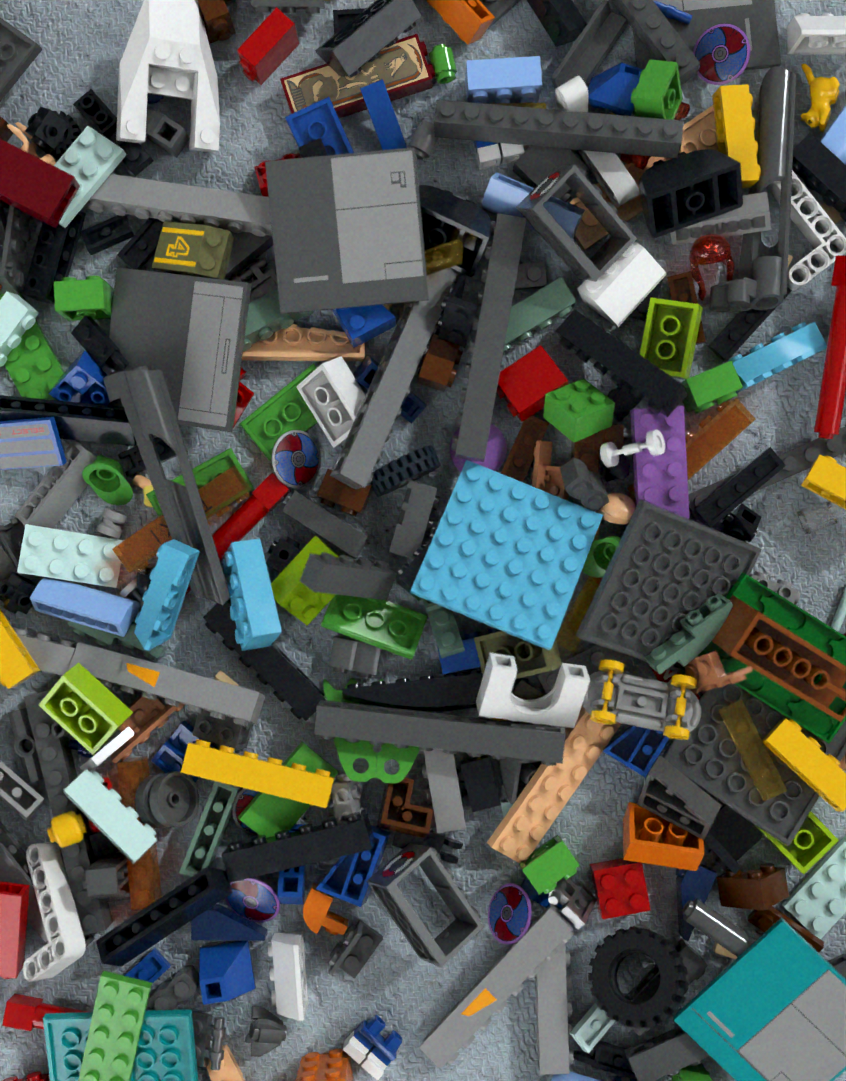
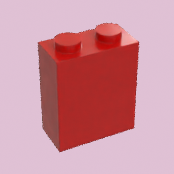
M277 7L237 49L240 58L239 63L244 69L242 71L243 74L251 82L256 80L260 85L268 79L299 45L295 23Z
M540 345L500 372L496 395L499 399L504 397L508 403L506 407L513 417L518 416L520 421L523 422L544 408L546 393L566 386L569 383L561 370Z

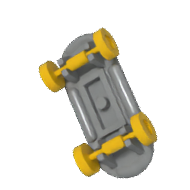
M600 660L599 670L601 671L594 672L589 676L590 683L582 706L591 715L590 720L609 725L618 722L664 732V736L679 740H688L690 732L699 724L701 706L696 695L689 690L696 688L697 679L691 676L673 675L671 683L623 674L624 664L614 660Z

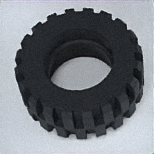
M629 927L626 930L619 929L615 931L614 935L606 936L603 939V945H598L594 950L597 953L595 959L591 958L589 963L592 966V973H588V981H592L593 985L590 991L592 996L597 998L596 1004L598 1007L604 1010L606 1016L611 1020H616L621 1025L633 1028H653L658 1024L666 1023L669 1017H674L678 1012L677 1008L679 1005H683L685 1001V990H688V982H686L687 968L683 965V957L675 949V946L663 936L645 928ZM630 954H646L659 967L660 985L656 994L648 1001H630L619 990L617 984L618 968L621 962Z

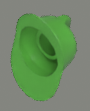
M100 454L92 464L84 467L82 471L83 479L102 500L118 506L125 505L131 501L133 489L123 476V468L118 461Z
M608 536L593 541L582 571L588 576L595 578L603 577L621 538L618 536Z

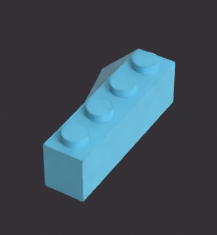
M803 322L792 328L793 333L785 336L783 332L771 338V344L764 347L761 343L749 349L751 354L745 357L739 354L729 359L728 362L732 360L743 386L736 393L826 349L827 344L816 323L813 322L807 325L806 322Z
M175 539L163 543L159 547L156 566L152 569L149 576L151 582L142 598L144 604L135 619L137 625L134 633L147 651L171 639L200 552Z

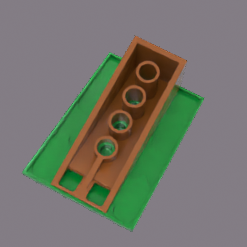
M742 572L725 597L733 604L727 619L713 640L696 657L717 651L725 673L751 666L753 671L744 674L746 679L734 684L789 719L794 720L797 724L825 742L830 743L846 720V636Z

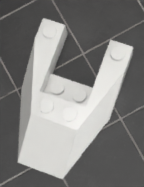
M198 0L143 1L119 63L117 141L140 144L145 142L147 94L191 100L189 150L211 153L219 151L218 77Z

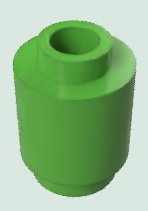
M445 44L434 46L432 48L433 51L429 53V58L437 83L446 84L454 81L457 69L452 48L446 47Z

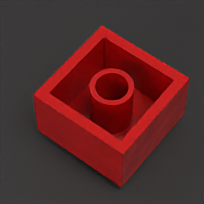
M620 858L590 864L598 912L602 919L651 911L642 863Z

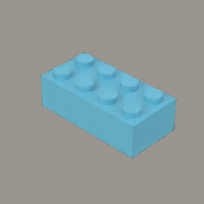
M253 539L231 542L222 560H220V564L230 593L232 605L230 606V616L232 620H235L237 627L235 629L236 642L241 645L242 651L270 647L282 630L261 540Z

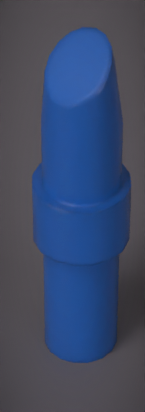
M654 1L665 17L673 18L689 25L693 15L676 9L677 7Z

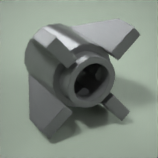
M252 1006V1022L249 1033L245 1037V1043H251V1056L261 1057L280 1046L282 1041H285L287 1027L283 1025L282 1020L264 1007Z

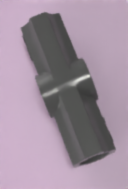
M27 708L9 712L8 716L15 738L14 750L20 756L26 782L32 783L44 779ZM26 739H29L33 744L31 751L26 749L24 745Z

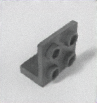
M202 710L201 714L198 713L193 736L219 745L235 748L234 750L247 748L253 727L252 723H248L246 727L233 723L234 718L225 716V719L221 720L211 717V712Z
M359 920L356 925L352 923L344 934L343 944L340 945L338 943L332 950L331 958L328 962L330 965L328 973L331 976L335 974L338 968H341L355 979L383 940V936L362 920Z

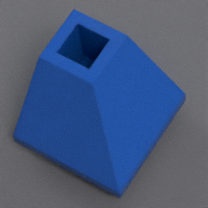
M620 63L594 76L588 87L589 105L597 109L603 107L612 110L617 115L631 116L634 104L631 103V93L637 87L640 73L643 69Z
M84 351L70 365L49 394L58 401L108 405L110 400L103 378L108 375L91 355Z
M234 941L200 947L199 982L203 1005L229 1001L256 988L249 941Z

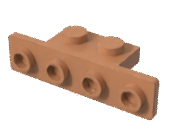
M537 440L533 453L535 460L534 470L531 474L532 486L568 501L569 494L565 489L560 471L561 467L550 466L553 443Z
M717 651L695 657L684 666L686 676L697 679L696 688L689 689L694 694L716 687L719 688L730 683L740 682L746 679L744 674L753 671L752 667L749 666L725 673Z
M141 694L128 706L134 713L119 729L122 732L127 727H130L134 735L111 754V761L116 764L119 760H125L132 753V748L138 743L143 744L150 737L151 731L156 727H162L168 721V716L174 711H180L185 704L180 703L179 707L165 704L159 697L154 701L142 697Z

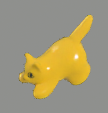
M803 63L801 67L809 84L811 107L806 113L801 114L800 121H804L813 129L819 125L820 132H824L831 114L830 106L836 104L839 96V80L834 76L830 78H815L811 68L806 63Z

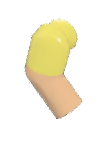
M137 474L132 484L143 489L144 504L151 508L153 506L146 494L154 490L152 483L148 478Z

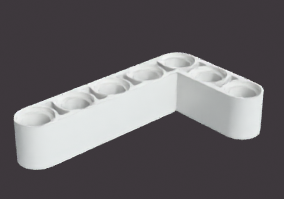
M579 75L556 88V110L588 113V89ZM576 150L616 207H620L640 194L635 180L616 153Z
M792 170L791 190L794 196H791L790 218L814 248L812 252L788 270L787 287L794 291L832 264L836 256L845 254L846 238ZM776 181L766 188L780 204L781 181ZM800 206L808 210V215L801 212ZM815 225L823 229V234L815 230ZM830 244H834L837 247V253L830 249ZM811 258L818 261V268L812 265ZM792 273L799 275L800 282L793 280Z
M56 843L31 844L26 851V860L48 939V944L24 962L23 975L27 981L54 977L82 957L86 948L62 856Z

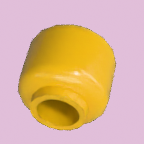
M68 811L51 819V828H48L47 832L51 843L57 842L59 847L65 848L82 841L87 830L82 815H77L74 811Z

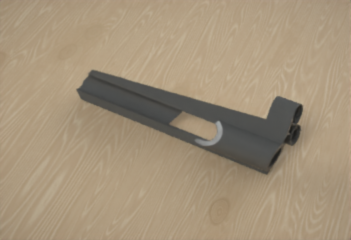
M780 66L772 67L766 73L760 85L755 141L758 143L756 156L757 164L761 168L759 180L748 191V195L762 193L771 183L781 181L778 242L773 247H767L761 240V231L743 234L737 279L731 281L723 280L721 284L710 288L709 310L713 312L773 309L783 302L784 295L787 294L796 73Z
M141 366L104 377L103 381L110 402L121 398L172 540L175 539L200 551L189 583L192 594L198 598L208 599L223 606L230 598V593L162 370H148V366ZM153 434L164 440L176 452L186 486L166 479Z

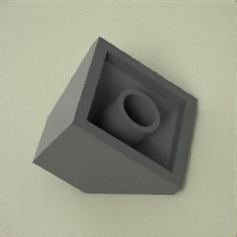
M510 757L500 760L499 771L510 804H514L542 764V761L532 760L530 763L517 761V758Z

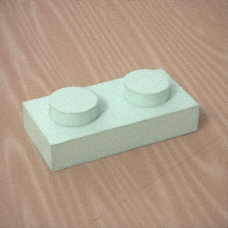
M595 1002L572 1029L570 1035L583 1051L589 1053L616 1020H611L606 1016V1012L601 1010Z

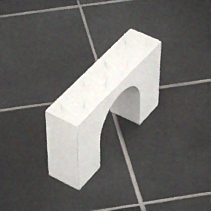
M496 653L489 654L476 699L479 716L489 719L498 718L512 722L521 721L563 728L575 727L590 683L586 666L562 663L552 690L543 697L526 700L515 696L511 692L518 671L514 656Z

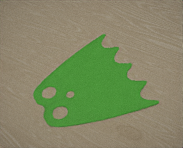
M351 678L347 685L358 683L354 678ZM327 679L323 680L324 695L328 701L361 704L343 699L342 690L334 689ZM335 737L333 739L344 772L349 779L355 782H367L376 777L384 783H399L407 776L419 752L416 746L397 748L394 744L384 743V745H380L382 750L376 753L373 751L374 745L370 744L369 741L360 740L353 743L345 741V738ZM358 758H364L369 763L368 770L364 773H357L353 768V763ZM390 759L396 760L400 766L399 771L394 775L387 774L384 770L385 762Z

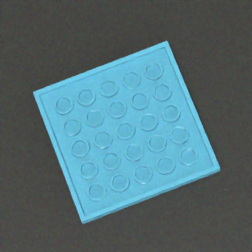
M466 460L410 593L550 651L603 515Z

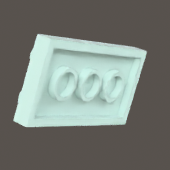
M88 125L54 165L73 175L80 185L59 222L64 228L68 226L127 155L122 148Z
M25 524L17 573L117 588L125 540Z
M846 835L781 904L819 939L846 912Z

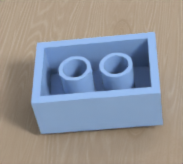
M540 56L466 60V102L505 106L520 104L522 107H529L534 105V103H538L542 87Z

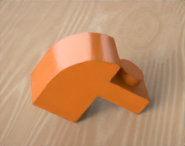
M313 882L303 907V917L306 925L316 934H318L322 925L327 932L333 935H338L339 933L344 936L349 920L329 911L334 896L317 890L316 888L319 884Z

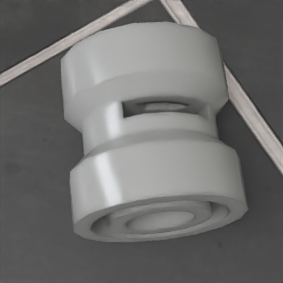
M104 508L102 514L104 517L103 521L98 524L96 531L120 539L122 533L121 526L126 523L128 516Z

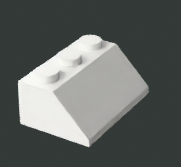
M803 13L794 16L787 26V54H846V15L834 16L827 13L820 16H810Z
M634 242L596 282L585 280L578 288V292L584 304L616 327H619L667 274L643 246Z
M340 356L322 363L296 386L333 448L346 441L366 396L344 359Z
M303 931L274 933L272 940L268 942V955L273 957V966H270V981L275 982V990H272V1006H276L278 1015L297 1021H304L309 1003Z

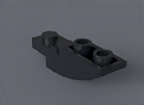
M92 89L73 104L95 131L125 151L127 155L123 158L122 162L135 176L154 161L139 143L116 140L117 117Z

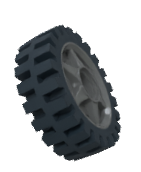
M432 445L424 446L372 472L373 478L370 485H372L376 496L379 497L404 487L408 484L409 480L415 481L433 472L441 466V463Z

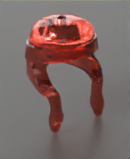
M703 235L695 240L690 250V271L693 279L699 286L698 297L701 301L704 300L707 290L705 289V283L698 265L722 262L726 265L727 269L726 281L733 280L735 264L731 256V247L728 241L721 235Z

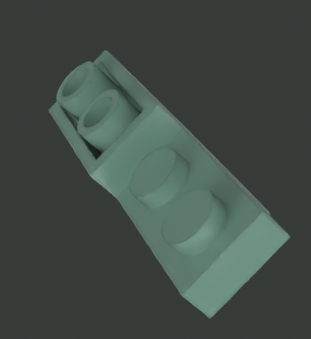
M718 593L710 597L699 608L688 613L684 619L679 621L683 630L672 635L668 641L654 648L650 654L644 657L648 665L659 674L676 662L680 663L683 667L686 666L713 640L727 619L733 606L732 602Z
M422 598L441 658L465 651L452 610Z
M71 621L67 623L74 627L73 632L81 636L88 634L94 637V642L101 646L115 645L120 639L121 645L130 649L136 647L142 650V655L152 660H155L156 657H164L168 649L158 645L149 651L145 650L134 633L137 625L134 622L131 623L124 637Z

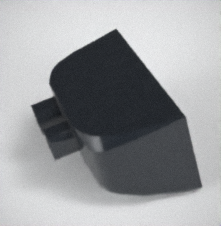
M704 149L687 154L681 152L677 158L668 161H656L652 167L642 174L638 182L644 218L653 238L735 210L743 205L741 163L716 150Z
M419 185L425 256L430 259L435 258L446 266L469 277L474 276L492 231L489 215L476 206L474 202L454 196L452 192L446 189L441 190L433 186Z

